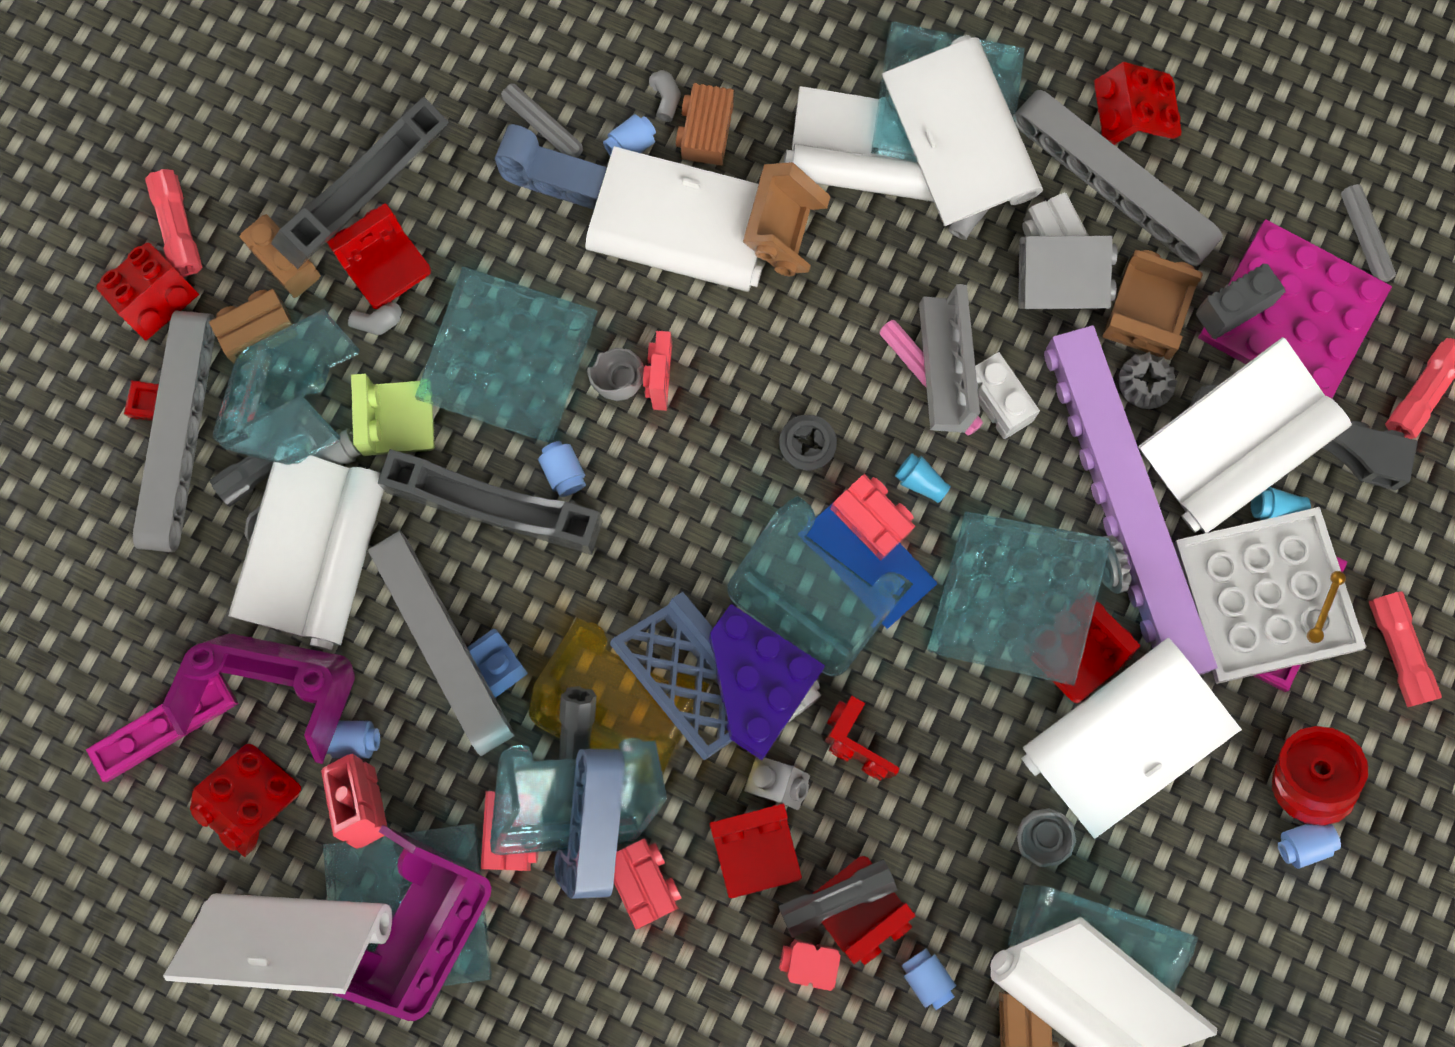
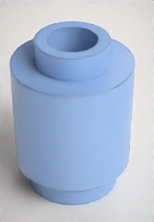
M634 114L608 133V138L603 141V145L610 156L614 146L642 153L655 143L653 135L656 134L652 123L645 116L640 118Z
M556 441L542 449L543 454L538 458V461L552 490L557 491L559 497L574 494L586 486L583 479L585 473L571 444H562L561 441Z
M339 721L327 754H331L332 758H342L350 754H354L359 758H371L373 751H377L380 745L379 729L374 728L372 721Z
M1304 824L1282 832L1281 842H1278V849L1283 860L1287 864L1292 863L1297 869L1332 857L1334 851L1341 848L1339 835L1332 824Z
M927 948L901 965L906 972L904 978L925 1008L932 1004L935 1010H937L955 997L951 990L957 985L935 954L931 956Z

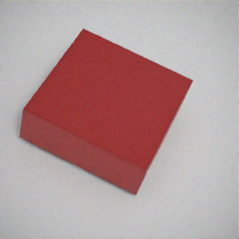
M132 380L124 415L128 418L153 421L159 384Z

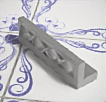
M956 284L948 298L923 296L919 303L930 430L965 433L979 416L980 407L967 285Z

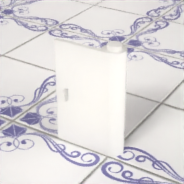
M970 35L961 36L948 47L882 73L885 85L944 226L1007 201L1011 205L1027 202L1042 193L1043 188L979 38H971Z
M799 87L792 150H786L784 163L793 162L817 184L934 202L893 101Z
M614 146L588 228L585 244L586 250L749 292L751 286H758L762 272V266L757 265L758 257L755 255V251L743 243L759 184Z
M1282 337L1140 444L1138 448L1186 511L1181 517L1194 533L1199 530L1203 533H1208L1351 427L1352 423L1344 410L1333 399L1324 395L1287 340Z
M279 445L228 616L311 639L310 646L332 651L333 645H341L384 492L378 484L381 473L361 467L347 468Z
M1167 638L1023 747L1026 755L1021 759L1034 776L1040 772L1095 839L1242 729L1170 638Z
M215 893L203 903L197 919L163 976L166 981L345 994L368 944H383L389 938L392 927L391 908L388 904Z
M1082 917L1007 950H1001L991 961L992 981L1076 1047H1183L1217 1035V1028Z

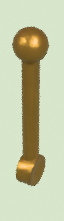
M1335 571L1331 574L1330 580L1332 584L1316 625L1307 632V639L1311 643H1319L1324 639L1322 628L1339 585L1344 584L1346 581V576L1341 571Z

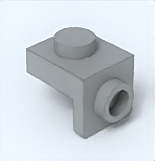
M756 757L744 791L780 804L784 803L787 807L799 810L802 801L808 793L810 775L794 766L767 758L760 760Z

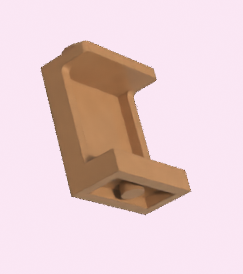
M793 162L764 164L743 243L755 251V255L758 258L766 260L775 267V271L781 275L794 276L795 273H808L811 265L801 258L798 253L809 212L814 209H827L830 195Z
M1135 250L1127 262L1102 337L1146 353L1150 352L1158 357L1164 356V359L1170 360L1180 347L1183 337L1180 336L1194 291L1202 279L1203 272L1195 270L1192 265L1185 262L1174 263L1163 259L1153 251Z

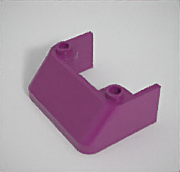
M225 634L197 644L187 651L162 705L178 735L185 736L209 679L222 672L292 686L301 700L315 703L316 705L304 736L315 763L323 764L355 680L352 664L346 657L236 634Z
M382 825L378 832L404 848L398 859V872L403 878L412 882L392 918L391 932L387 941L383 944H378L374 952L368 949L365 950L345 994H332L407 1021H416L429 1011L490 898L491 884L481 874L430 846Z

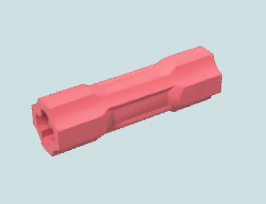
M161 169L160 171L149 173L145 181L150 200L155 207L165 244L166 260L182 277L197 274L203 267L183 204L184 197L178 175L174 174V170Z
M1446 338L1444 342L1439 344L1428 360L1427 367L1410 392L1398 404L1385 423L1388 430L1402 432L1409 439L1417 438L1429 420L1431 412L1455 379V339Z
M1403 591L1368 601L1377 627L1382 631L1398 674L1397 681L1407 708L1442 698L1433 671L1427 665L1413 628L1412 615Z

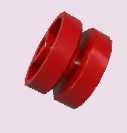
M1321 726L1300 729L1287 738L1280 751L1277 764L1272 773V791L1278 804L1291 817L1305 824L1328 825L1337 823L1352 812L1368 779V761L1362 748L1349 735Z

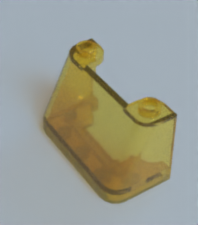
M577 617L534 683L529 717L538 727L561 738V722L559 720L561 694L566 692V688L576 686L592 689L597 697L595 721L591 730L590 749H620L624 756L625 772L647 783H660L684 735L620 656L606 650L608 643L603 629L595 623L586 622ZM650 672V675L656 682L669 685V681ZM678 673L676 676V686L695 690L696 676ZM702 681L701 691L707 693L710 684ZM675 695L674 705L678 710L693 714L694 699Z

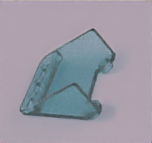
M797 495L778 509L730 579L728 594L730 599L752 618L824 664L823 673L829 676H839L858 657L913 586V583L895 572L883 574L873 586L862 579L807 536L814 525L815 514L812 507Z
M631 738L619 744V749L624 756L625 767L617 845L626 844L639 838L667 800L656 741L642 742L641 739ZM517 745L503 750L498 762L490 838L492 853L509 855L568 849L576 759L534 761L532 752L525 745Z

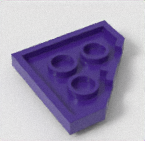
M730 604L709 635L717 669L719 689L728 721V732L732 741L760 760H763L824 670L825 665Z

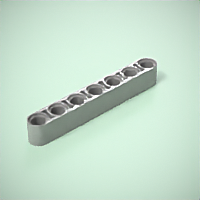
M1036 90L1012 116L1016 127L1023 134L1188 264L1200 265L1222 240V233L1213 222L1045 91Z
M175 311L171 316L133 528V543L136 549L175 552L180 544L215 334L209 324V321L215 318L213 314Z
M399 530L369 548L368 551L476 752L483 756L514 737L515 734L415 551L402 531Z

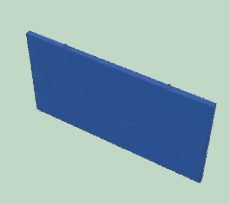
M831 504L798 534L888 629L938 583L901 543L880 561L831 510Z

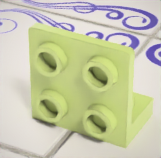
M366 374L351 375L353 445L363 456L388 454L390 449L401 453L434 450L432 384L429 380L373 384Z

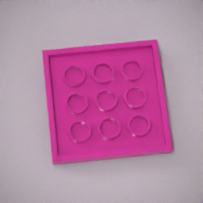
M1265 219L1228 285L1239 277L1242 278L1244 274H1248L1251 270L1254 271L1256 267H1260L1264 263L1269 265L1282 283L1285 293L1273 306L1219 338L1213 339L1204 327L1198 339L1247 364L1283 337L1292 347L1324 395L1332 399L1392 286Z

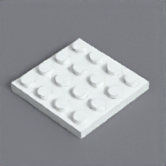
M1320 507L1178 539L1173 543L1218 667L1212 670L1216 684L1362 651L1366 648L1345 582L1339 585L1322 628L1324 639L1315 644L1307 639V632L1315 627L1331 587V574L1335 571H1341Z

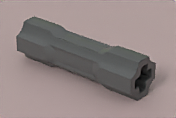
M299 417L277 432L271 441L241 462L230 465L209 481L218 496L230 507L252 492L258 483L270 475L279 445L307 453L319 443Z
M576 686L566 688V692L561 694L559 717L561 722V738L554 792L559 799H567L571 802L573 800L577 754L580 749H590L591 730L595 721L597 697L592 689Z
M882 859L856 871L849 879L815 894H804L778 907L790 936L793 938L819 926L825 919L860 903L876 901L898 891L890 869L885 860Z

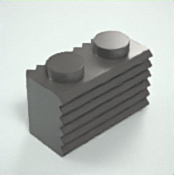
M1263 263L1260 267H1256L1254 271L1251 270L1248 274H1244L1242 278L1239 277L1236 281H1232L1230 285L1220 288L1212 296L1208 295L1197 309L1196 316L1213 339H1217L1273 306L1285 293V288L1269 265Z

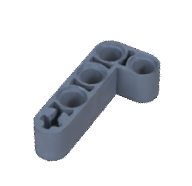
M515 124L507 126L495 156L499 173L506 181L580 206L595 209L607 167L541 147L536 135L532 131Z
M580 749L577 754L568 849L558 850L554 861L556 881L571 899L609 897L613 890L625 767L624 756L620 749Z

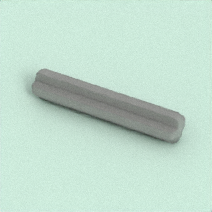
M511 83L503 89L501 93L503 101L561 153L576 158L583 152L582 143L516 84Z
M1359 184L1349 186L1341 192V196L1372 276L1383 282H1388L1396 276V272L1363 188Z

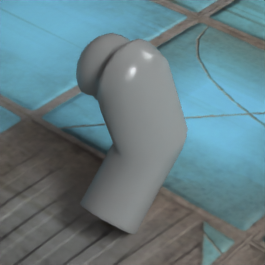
M659 70L652 73L649 77L650 87H653L654 91H659L662 97L656 116L662 121L671 122L679 103L681 92L672 74L665 70Z
M389 302L381 306L370 315L353 310L349 316L348 326L371 334L382 335L399 322L402 310L395 302Z

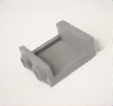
M1113 236L1020 237L1018 308H1111V301L1115 300L1117 290L1115 279H1111L1112 265H1115L1117 262V245L1112 243Z

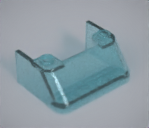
M324 309L248 347L238 356L234 363L213 431V438L226 450L284 465L299 464L308 456L339 442L340 436L303 396L309 393L316 394L321 391L327 384L329 369L359 354V348Z
M1043 885L1024 886L1008 945H1018L1082 917L1167 988L1175 992L1194 955L1198 937Z

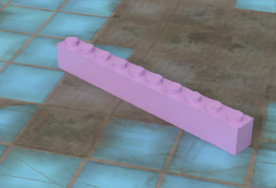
M1094 325L1054 336L1044 352L1045 362L1048 369L1055 372L1058 381L1056 384L1057 396L1062 404L1066 403L1070 414L1068 417L1069 430L1073 437H1078L1082 450L1079 451L1080 460L1083 468L1086 471L1089 470L1094 483L1091 485L1094 500L1103 507L1106 516L1103 519L1105 531L1108 536L1113 535L1123 545V551L1128 555V564L1131 566L1129 573L1132 577L1128 596L1133 607H1138L1143 621L1140 622V629L1143 638L1147 643H1151L1152 648H1155L1165 639L1170 638L1199 675L1218 668Z

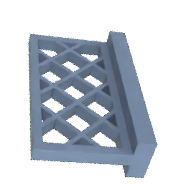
M681 592L673 597L667 606L614 637L610 645L701 758L706 760L732 742V740L730 739L729 732L724 735V731L728 730V721H725L726 712L721 693L716 695L701 691L702 677L713 679L718 684L714 654L709 641V635L713 627L684 592ZM665 619L674 630V638L654 634L655 624ZM631 639L647 642L646 656L632 653L625 643ZM653 644L672 647L671 661L653 658ZM679 649L691 651L697 658V667L678 663ZM651 667L670 670L669 685L656 682L650 675ZM677 672L696 676L695 690L676 686ZM675 695L694 699L693 714L678 710L674 705ZM700 702L719 704L718 719L699 715ZM704 725L718 728L717 740L708 746L698 734V726Z

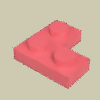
M656 331V342H649L648 364H651V366H644L643 387H645V398H651L653 410L667 411L672 352L671 332Z

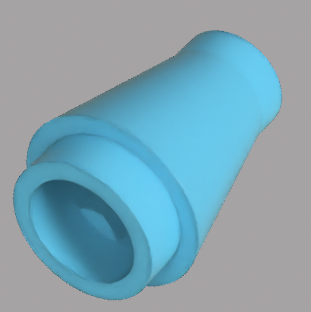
M913 453L907 457L895 474V477L901 481L900 485L931 498L937 503L945 497L951 487L922 456L918 458Z
M1272 487L1267 488L1251 500L1252 515L1255 518H1260V520L1311 509L1308 497H1300Z

